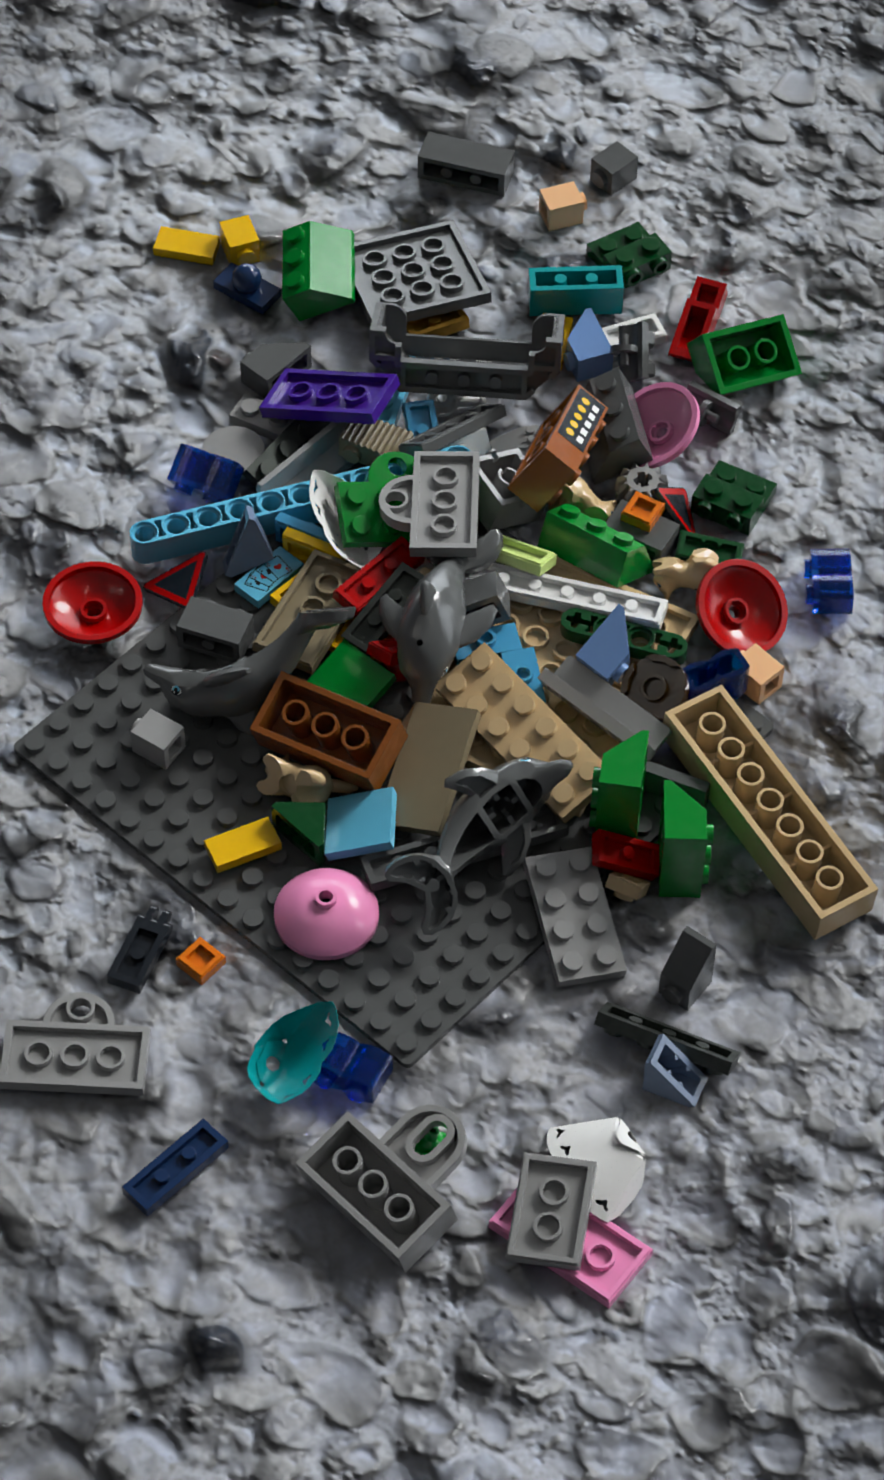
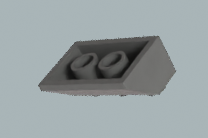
M619 367L590 379L585 389L608 407L603 418L606 424L596 436L598 438L596 444L588 452L590 456L587 463L592 481L597 485L620 475L623 468L631 469L633 463L640 466L652 461L653 457L633 388Z

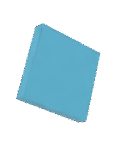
M394 787L328 799L325 856L328 861L394 849L397 793Z

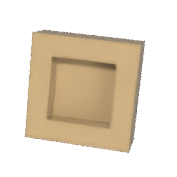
M614 871L609 874L605 887L614 890L613 895L617 898L632 902L633 899L638 900L647 894L650 882L639 877Z

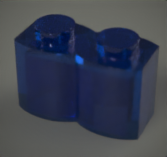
M181 443L167 479L174 485L173 490L186 496H191L192 492L202 494V500L213 504L233 499L245 468L231 459Z
M850 548L810 549L809 559L803 560L804 579H810V584H805V603L811 604L812 614H852L854 588Z
M726 649L712 656L709 661H698L684 667L683 670L687 674L690 686L687 701L721 684L733 700L743 695L747 690L750 665L739 649Z
M338 1032L333 1049L322 1062L321 1071L314 1083L324 1089L342 1090L354 1102L374 1104L393 1071V1058L377 1047L359 1043L352 1037ZM329 1039L322 1044L323 1051L325 1050L326 1043L329 1041Z

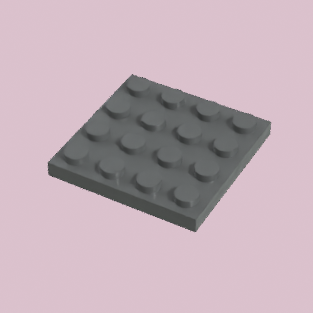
M454 220L354 242L355 294L370 325L376 302L400 305L407 314V322L492 302L491 291Z

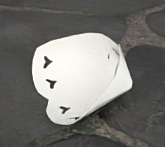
M314 469L309 485V498L314 514L323 527L324 534L334 550L350 563L362 568L380 553L382 547H368L366 551L364 550L365 547L343 548L334 486L337 482L346 481L326 471ZM315 480H316V485H317L318 488H317V489L315 490V492H314Z
M614 1117L551 1127L548 1130L547 1146L551 1156L597 1162L590 1212L608 1223L620 1216L641 1189L646 1166L645 1153L623 1120ZM557 1129H560V1130H562V1131L565 1130V1131H564L563 1133H561V1135L557 1138V1135H558V1133H559V1132H557ZM561 1146H571L568 1156L565 1154V1150L560 1148ZM596 1200H607L608 1211L604 1210L603 1205L597 1204Z

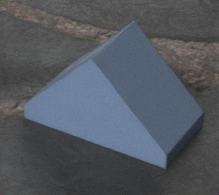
M248 505L245 506L223 559L225 576L234 577L274 559L271 544L253 508Z
M660 1034L645 1062L642 1089L689 1108L695 1107L708 1077L664 1034Z

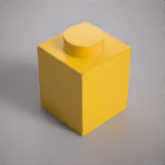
M249 215L219 222L220 242L229 264L232 262L239 266L243 263L261 262L260 241Z

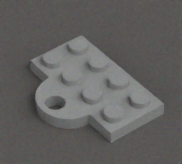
M414 451L413 475L395 478L382 488L379 495L381 518L387 525L396 530L410 532V557H477L480 451ZM391 501L403 502L399 506H391L388 503Z
M76 992L64 995L49 1006L43 1021L7 1019L0 1065V1089L144 1096L151 1039L150 1026L115 1025L111 1007L106 1001L94 994ZM78 1006H86L91 1009L83 1017H77L72 1014L73 1009Z

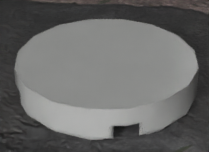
M228 426L209 434L203 442L201 457L204 468L213 473L214 477L223 481L236 482L246 480L242 473L265 451L263 440L256 432L246 427Z

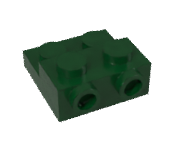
M639 222L587 244L586 253L597 266L622 265L624 289L635 286L648 278L663 274L671 269L672 251L656 232L649 235Z
M719 460L710 475L705 474L694 491L691 500V512L701 518L712 520L733 531H739L749 536L776 493L777 483Z

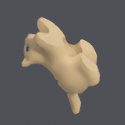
M578 477L571 486L565 484L561 488L562 493L553 505H548V508L551 510L563 504H571L578 507L581 513L606 522L613 513L617 502L616 500L602 501L593 493L585 480Z
M700 548L694 550L686 561L676 557L655 559L652 561L654 567L653 582L663 593L664 599L669 600L671 593L680 587L697 591L704 575L712 567L719 564V557L708 548Z
M270 753L263 757L267 778L260 780L256 785L258 790L264 795H285L290 797L292 802L325 803L331 792L347 794L356 792L359 789L358 786L346 781L332 779L328 771L319 765L303 766L290 762L288 754L285 757L279 758Z

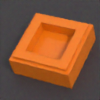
M636 491L621 512L620 520L650 533L665 511V503Z
M201 937L176 958V966L201 985L226 964V956Z

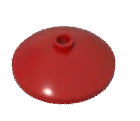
M745 559L726 560L712 567L704 575L698 586L696 612L699 623L707 637L723 651L736 655L742 650L746 651L755 643L767 651L775 646L782 637L788 620L785 594L775 577L761 565ZM729 609L733 611L734 618L731 617Z
M90 561L72 565L59 572L47 585L42 605L48 625L58 635L76 643L100 644L119 638L135 625L142 612L143 599L138 582L128 571L111 563Z

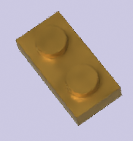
M463 309L407 322V333L447 336L470 328L469 317Z

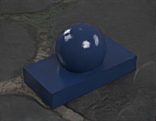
M231 262L213 280L214 289L262 315L281 297V288L262 279L260 270L253 264L243 263L238 266Z

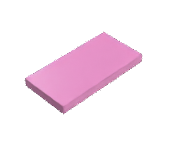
M517 1189L489 1220L488 1228L506 1240L509 1238ZM590 1212L580 1271L554 1267L547 1268L609 1309L651 1258L653 1249L613 1222H605Z

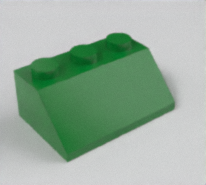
M308 221L283 230L282 299L299 321L355 302L354 233L352 230L314 221Z
M784 314L705 333L687 343L695 373L712 391L720 395L802 374Z
M563 504L547 511L538 547L557 554V557L616 588L652 573L653 564L645 545L635 541L632 535L626 532H618L608 527L605 521L591 518L581 513L578 507L571 504Z
M641 730L603 753L601 767H594L589 827L595 828V831L602 829L637 839L645 786L649 742L648 730Z
M664 780L658 833L659 897L700 898L702 884H708L714 825L707 824V810L671 780Z

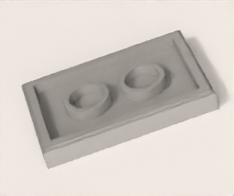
M523 1153L505 1255L506 1261L580 1271L597 1172V1162Z

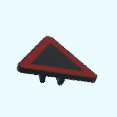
M658 487L654 489L658 499L665 503V511L663 513L668 511L672 517L669 519L680 524L679 528L681 530L696 533L686 490L683 487Z
M202 551L146 582L143 588L146 592L185 609L191 596L197 598L208 560L207 553Z

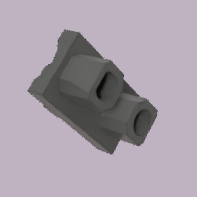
M641 321L633 325L619 326V344L610 347V353L619 356V369L628 382L649 379L655 376V364L649 360V349H652L655 345V333L648 330L647 322Z
M694 381L690 382L687 389L697 400L700 409L699 426L702 427L708 424L728 435L734 432L737 418L742 408V401L733 396L726 398L712 391L706 383L700 385Z

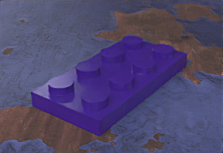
M285 368L259 406L262 418L375 424L398 389L400 382L397 374Z

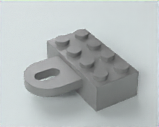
M428 1104L411 1109L380 1139L347 1111L296 1162V1165L302 1177L406 1273L458 1220L451 1204L436 1192L435 1189L462 1162L467 1150V1135L458 1116L448 1108L440 1105ZM442 1126L447 1129L446 1137L430 1153L420 1155L415 1152L416 1144L432 1128Z

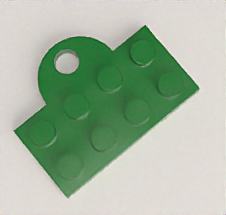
M396 451L384 453L377 457L367 470L365 482L336 483L334 492L343 548L388 547L401 536L410 543V532L396 530L387 525L381 518L379 495L382 488L391 480L405 475H413V456ZM388 464H398L403 474L395 475L391 473ZM391 501L388 504L391 506H399L403 504V502Z

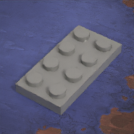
M592 847L525 857L523 867L557 988L625 977L627 968L598 867L592 865Z

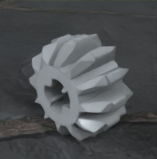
M648 462L643 467L633 463L631 469L623 468L620 476L615 481L617 504L622 499L629 502L636 491L660 501L655 495L654 489L668 487L667 475L661 474L660 467L651 469Z

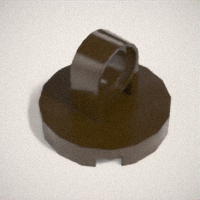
M650 654L645 656V659L629 666L622 678L620 692L663 722L665 712L688 700L690 686L687 674L676 661L665 655Z

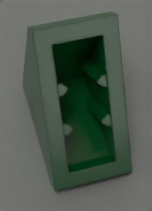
M275 802L271 806L272 825L320 867L325 863L326 803Z

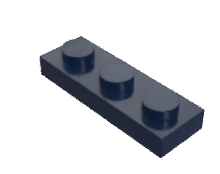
M203 1118L122 1186L123 1195L148 1217L229 1148L228 1140Z

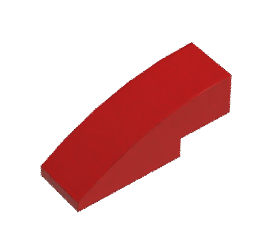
M697 276L691 296L686 300L668 356L692 362L687 343L702 334L714 331L728 295L726 283Z

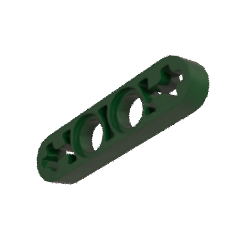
M579 608L568 609L561 616L560 632L566 640L584 645L608 616ZM626 621L631 658L642 660L647 655L656 654L665 655L676 661L679 665L685 662L688 644L682 636ZM575 622L580 623L576 628L571 627ZM590 626H593V633L588 632L590 631ZM636 637H642L649 643L646 646L637 647L631 643V640ZM655 643H659L657 650H654ZM671 648L677 649L674 651V653L667 652Z

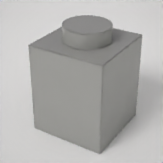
M151 708L143 718H138L131 727L132 751L165 770L186 747L184 727Z

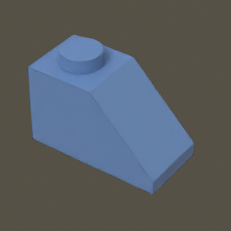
M592 308L584 310L567 338V351L563 353L564 365L567 371H572L577 382L595 378L613 370L614 355L610 353L611 345Z
M620 604L616 606L576 654V659L610 685L615 681L617 683L622 681L630 664L624 607Z

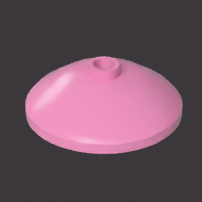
M660 382L644 387L634 394L653 460L648 462L650 468L662 466L678 457L693 440L700 421L698 402L687 388L673 382Z
M318 868L297 875L281 889L274 905V924L281 940L294 952L316 960H336L356 953L371 940L379 922L378 901L369 885L355 874L336 868ZM323 899H329V900H331V901H329V902H322L321 900H323Z

